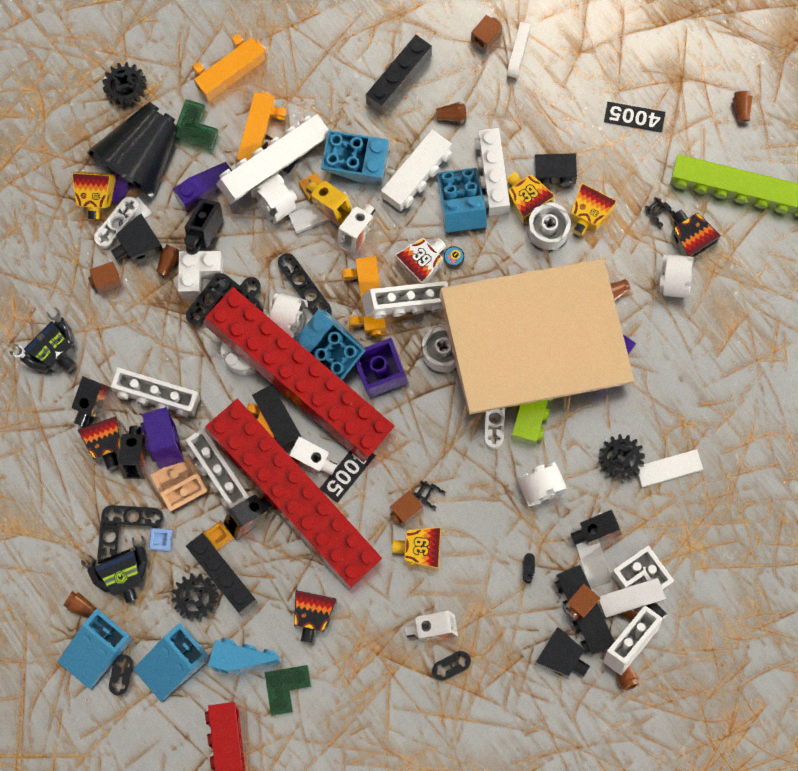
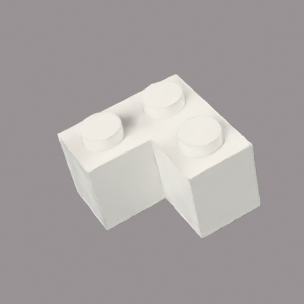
M179 251L178 292L181 299L197 298L202 292V279H212L216 274L223 273V256L221 251H198L194 255H190L186 251Z
M649 545L616 567L611 573L621 589L630 587L639 580L646 582L659 578L664 590L674 582Z

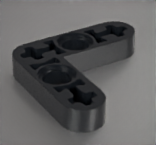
M219 273L211 279L187 310L186 319L194 326L203 325L207 314L232 287L236 290H241L243 296L262 312L263 304L229 276ZM220 279L225 282V287L220 286L218 283ZM212 288L216 289L220 294L218 295L212 291ZM212 294L214 302L211 305H206L204 302L205 297ZM201 304L202 307L207 309L206 312L198 306ZM194 312H195V313H199V314H198V315L200 316V319H199V320L194 319V316H193V313H194Z
M118 505L105 507L101 514L98 561L107 555V549L103 548V545L107 547L115 546V549L110 548L111 556L119 553L121 527L159 528L165 520L162 511L152 507ZM114 510L115 514L122 515L121 511L123 510L124 522H121L122 519L120 517H113V521H110L107 514ZM136 511L139 514V519L133 523L129 522L127 519L128 514ZM142 512H145V515L147 517H152L153 514L156 513L157 516L160 517V520H156L155 523H152L151 519H144L145 523H142ZM108 531H113L116 534L115 540L112 542L104 540V535Z

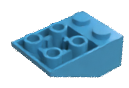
M328 130L321 169L360 183L382 186L389 153V140Z
M477 168L437 173L446 233L487 227L486 208Z
M317 310L294 339L341 380L344 379L366 351L342 324L326 310Z
M96 609L81 626L57 662L91 690L114 663L115 658L131 643L133 638L99 609Z
M179 623L152 648L133 670L162 702L210 660V656L185 627Z
M222 638L221 641L215 640L208 666L213 671L235 676L281 665L282 660L275 651L264 649L263 652L255 649V646L243 643L241 647L237 646L233 640Z

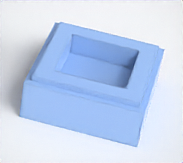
M151 528L149 550L171 552L173 530Z

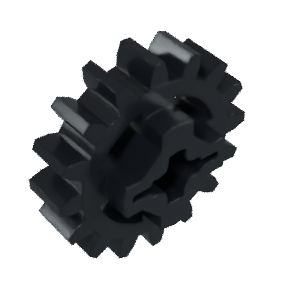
M126 62L125 66L122 67L120 63H117L118 68L115 69L111 66L112 72H105L107 79L102 80L104 93H107V99H112L115 105L119 101L122 107H124L125 102L132 106L133 100L139 102L138 96H145L143 90L147 89L146 77L142 76L143 71L141 69L137 70L135 64L129 67L128 62ZM135 77H136L137 80H138V85H136L135 82H134V81H135V79H134ZM112 84L115 86V92L112 90Z
M619 434L617 440L611 436V442L604 441L605 449L600 448L599 450L600 454L603 455L598 457L599 462H604L600 465L601 470L607 469L606 476L608 477L613 474L614 480L618 476H621L622 481H625V476L633 479V472L640 474L638 466L644 467V462L641 459L645 458V453H640L643 450V446H636L638 443L637 439L630 441V435L622 439V435ZM613 449V455L607 459L608 453ZM621 454L625 457V460L618 459V455ZM636 456V461L631 467L630 462Z
M191 573L188 580L183 576L182 584L179 582L175 583L178 590H172L176 597L172 598L171 601L177 603L174 609L176 611L181 609L179 615L184 617L187 614L189 621L192 620L193 616H195L197 621H200V615L208 618L207 612H214L215 610L212 605L218 604L214 597H217L219 593L213 591L216 585L214 583L209 585L211 579L207 577L203 580V575L200 573L197 578ZM199 583L204 585V587L202 586L198 588L194 587L192 584ZM186 589L185 597L181 600V594ZM193 593L198 595L199 600L196 602L192 599ZM209 596V601H208L207 605L205 606V605H204L205 597ZM192 606L196 607L198 611H190L186 608Z

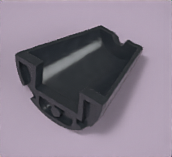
M149 102L91 147L87 154L153 199L179 127L174 124L175 119L167 113L164 115L157 112L159 108Z

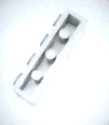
M499 128L479 130L478 138H475L476 150L480 151V157H477L478 168L482 169L483 176H480L481 189L485 188L486 195L483 196L485 208H488L489 216L509 214L510 202Z
M432 129L383 187L381 198L400 212L404 207L408 208L414 200V195L417 192H422L426 187V181L429 177L433 178L440 169L439 165L443 161L447 162L451 157L452 143Z
M447 281L370 289L361 297L365 316L380 319L390 314H393V317H398L408 312L417 315L426 310H431L433 313L442 311L439 293L441 288L448 287Z
M117 368L111 385V389L116 394L115 396L120 399L128 400V398L136 400V403L143 406H148V404L155 405L157 410L167 407L168 410L176 412L175 414L182 418L194 417L201 399L197 391L121 368Z
M203 428L185 439L189 446L185 449L192 459L196 457L200 464L197 467L202 475H208L211 479V482L208 484L214 493L219 492L223 497L220 502L226 511L249 498Z

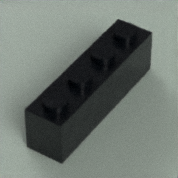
M415 35L366 93V104L383 115L432 56V45L418 35Z
M203 532L186 545L192 556L240 616L258 603Z
M581 565L557 574L555 577L556 581L553 582L558 594L562 593L565 599L562 604L566 613L568 610L566 607L567 602L580 587L585 584L590 588ZM598 603L583 620L573 618L574 621L571 622L576 634L580 633L583 640L580 642V645L584 649V653H588L590 657L607 651L615 642Z

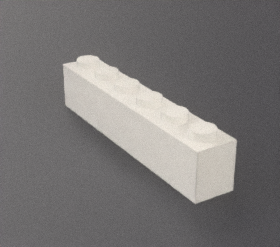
M318 114L312 118L310 115L299 122L301 124L296 129L294 126L290 127L284 132V137L281 139L278 136L268 143L269 147L264 150L262 147L252 153L253 157L247 161L244 158L236 164V169L233 171L228 169L219 175L221 179L216 185L230 204L326 140L328 128Z

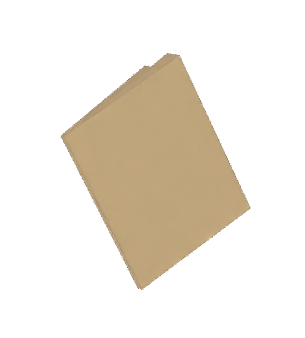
M604 259L448 286L440 290L439 297L444 312L443 319L469 415L634 383Z

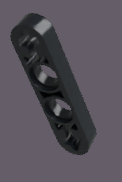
M289 253L282 254L278 259V267L301 299H305V294L309 291L317 294L315 300H307L310 313L314 315L317 312L318 308L316 305L319 303L322 310L327 309V312L332 316V309L296 258ZM284 260L291 261V267L294 270L292 273L288 266L283 267ZM296 275H302L305 281L297 285L293 282V279Z

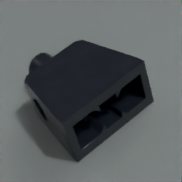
M139 214L116 234L120 245L110 250L116 261L128 255L131 262L135 264L160 254L162 245L143 215Z
M559 627L556 628L535 662L536 666L568 678L572 670L584 677L590 668V665L579 659L584 649Z

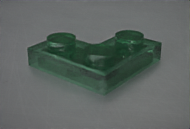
M185 100L176 124L179 128L175 139L212 150L218 129L200 124L206 109L204 104Z
M308 665L264 672L271 716L293 713L290 691L311 688Z

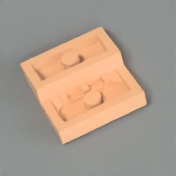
M189 455L184 456V462L164 467L151 474L170 512L208 492Z

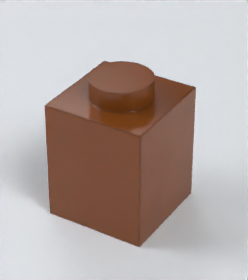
M485 15L471 32V41L487 52L502 35L501 23L496 18Z
M113 261L89 269L91 276L88 277L92 289L96 288L99 294L122 286Z
M409 490L390 506L392 513L389 515L396 524L401 523L405 526L423 511V505Z
M583 584L567 602V613L576 620L578 618L583 620L599 602L600 597Z

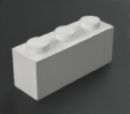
M644 606L607 650L603 663L622 675L659 630L663 618Z

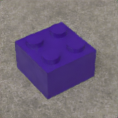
M392 338L364 348L366 351L356 362V366L369 398L409 383Z
M167 407L142 414L143 422L140 425L143 435H146L145 447L147 453L151 456L152 462H156L160 469L184 462L176 425Z

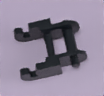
M655 197V202L650 206L646 205L645 209L646 213L650 214V219L657 226L662 227L663 223L659 222L657 215L662 210H666L673 216L675 211H671L672 208L666 202L662 203L660 198ZM659 205L661 208L655 213L652 209Z
M420 481L422 484L417 493L414 492L413 494L417 499H421V503L436 510L437 507L428 502L430 494L434 490L443 495L446 492L433 483L429 485L427 481ZM428 488L430 490L426 497L422 496L421 494L424 489Z
M527 553L523 560V581L529 584L532 582L535 574V556L532 553Z

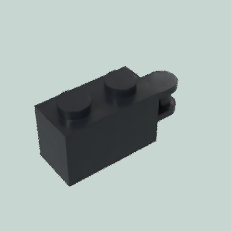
M201 199L184 227L186 233L184 243L188 254L194 255L200 248L207 249L224 221L219 202Z

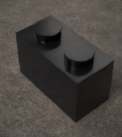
M576 153L535 154L534 177L545 187H549L552 184H560L564 187L576 184Z

